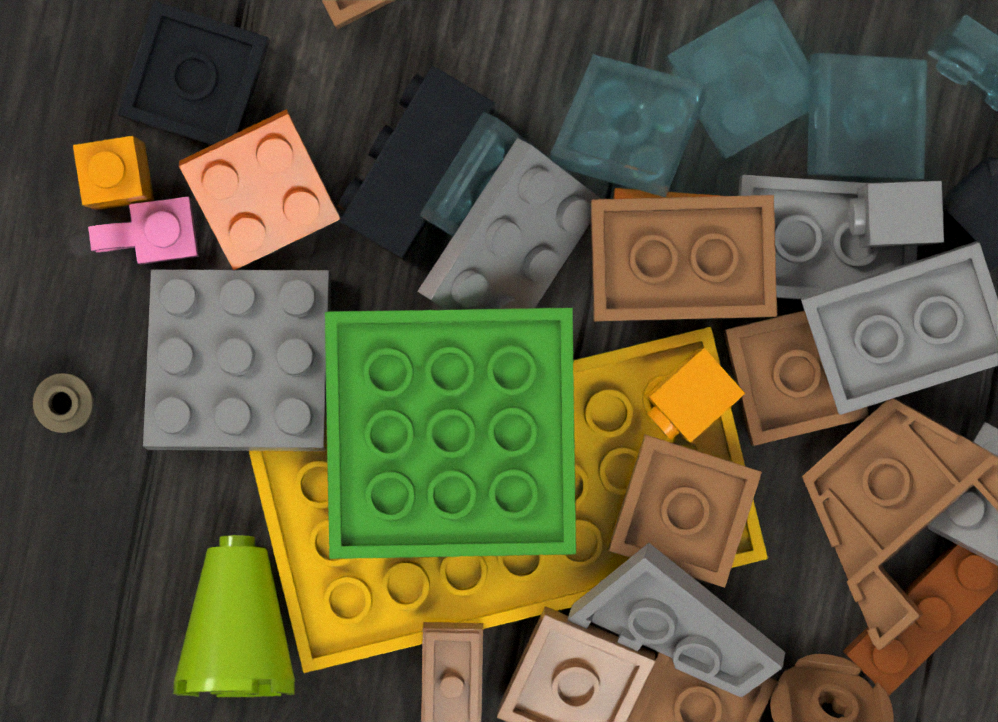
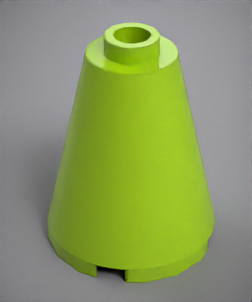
M221 536L219 537V547L207 549L174 679L173 694L199 697V692H210L211 695H217V697L281 696V693L295 695V677L268 551L266 548L255 547V537Z

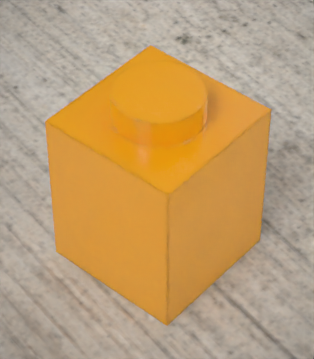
M127 136L73 145L83 206L94 210L154 201L146 146L143 141L135 136Z
M698 348L645 395L654 405L646 414L670 441L680 434L685 441L691 443L736 403L745 392L705 348Z

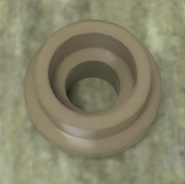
M61 373L49 376L39 384L33 397V409L38 421L47 429L58 433L72 432L84 426L90 419L94 408V398L90 387L84 380L73 374ZM59 392L67 393L72 400V407L65 415L57 413L53 408V398Z

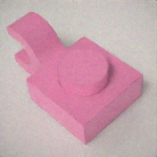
M190 197L129 204L132 222L88 227L91 251L100 253L135 248L137 264L140 265L199 257Z

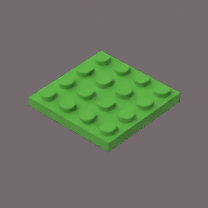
M573 308L325 312L329 559L576 554Z

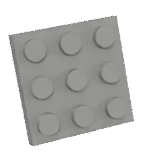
M151 270L143 447L147 450L326 451L325 312L331 311L332 275L329 270Z

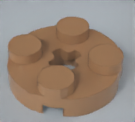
M812 654L798 659L795 666L787 671L785 670L779 678L772 692L770 702L774 722H894V714L891 701L886 691L878 682L872 688L865 679L858 676L862 668L850 660L829 654ZM824 702L830 703L834 712L842 714L844 717H832L821 707Z

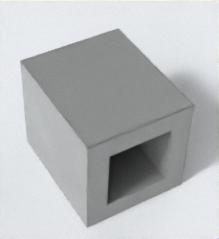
M942 181L868 183L857 188L858 198H852L849 201V229L851 235H859L860 248L931 246L944 242Z

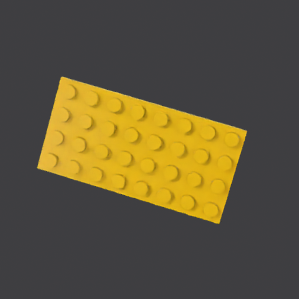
M711 327L573 360L576 554L329 559L327 450L249 451L303 673L421 645L423 640V622L483 623V629L541 615L545 606L555 611L571 608L576 601L630 558L608 550L644 434L745 466L731 407L691 443L685 441L680 434L670 441L646 414L654 405L645 395L698 348H705L720 365ZM754 500L732 568L768 559Z

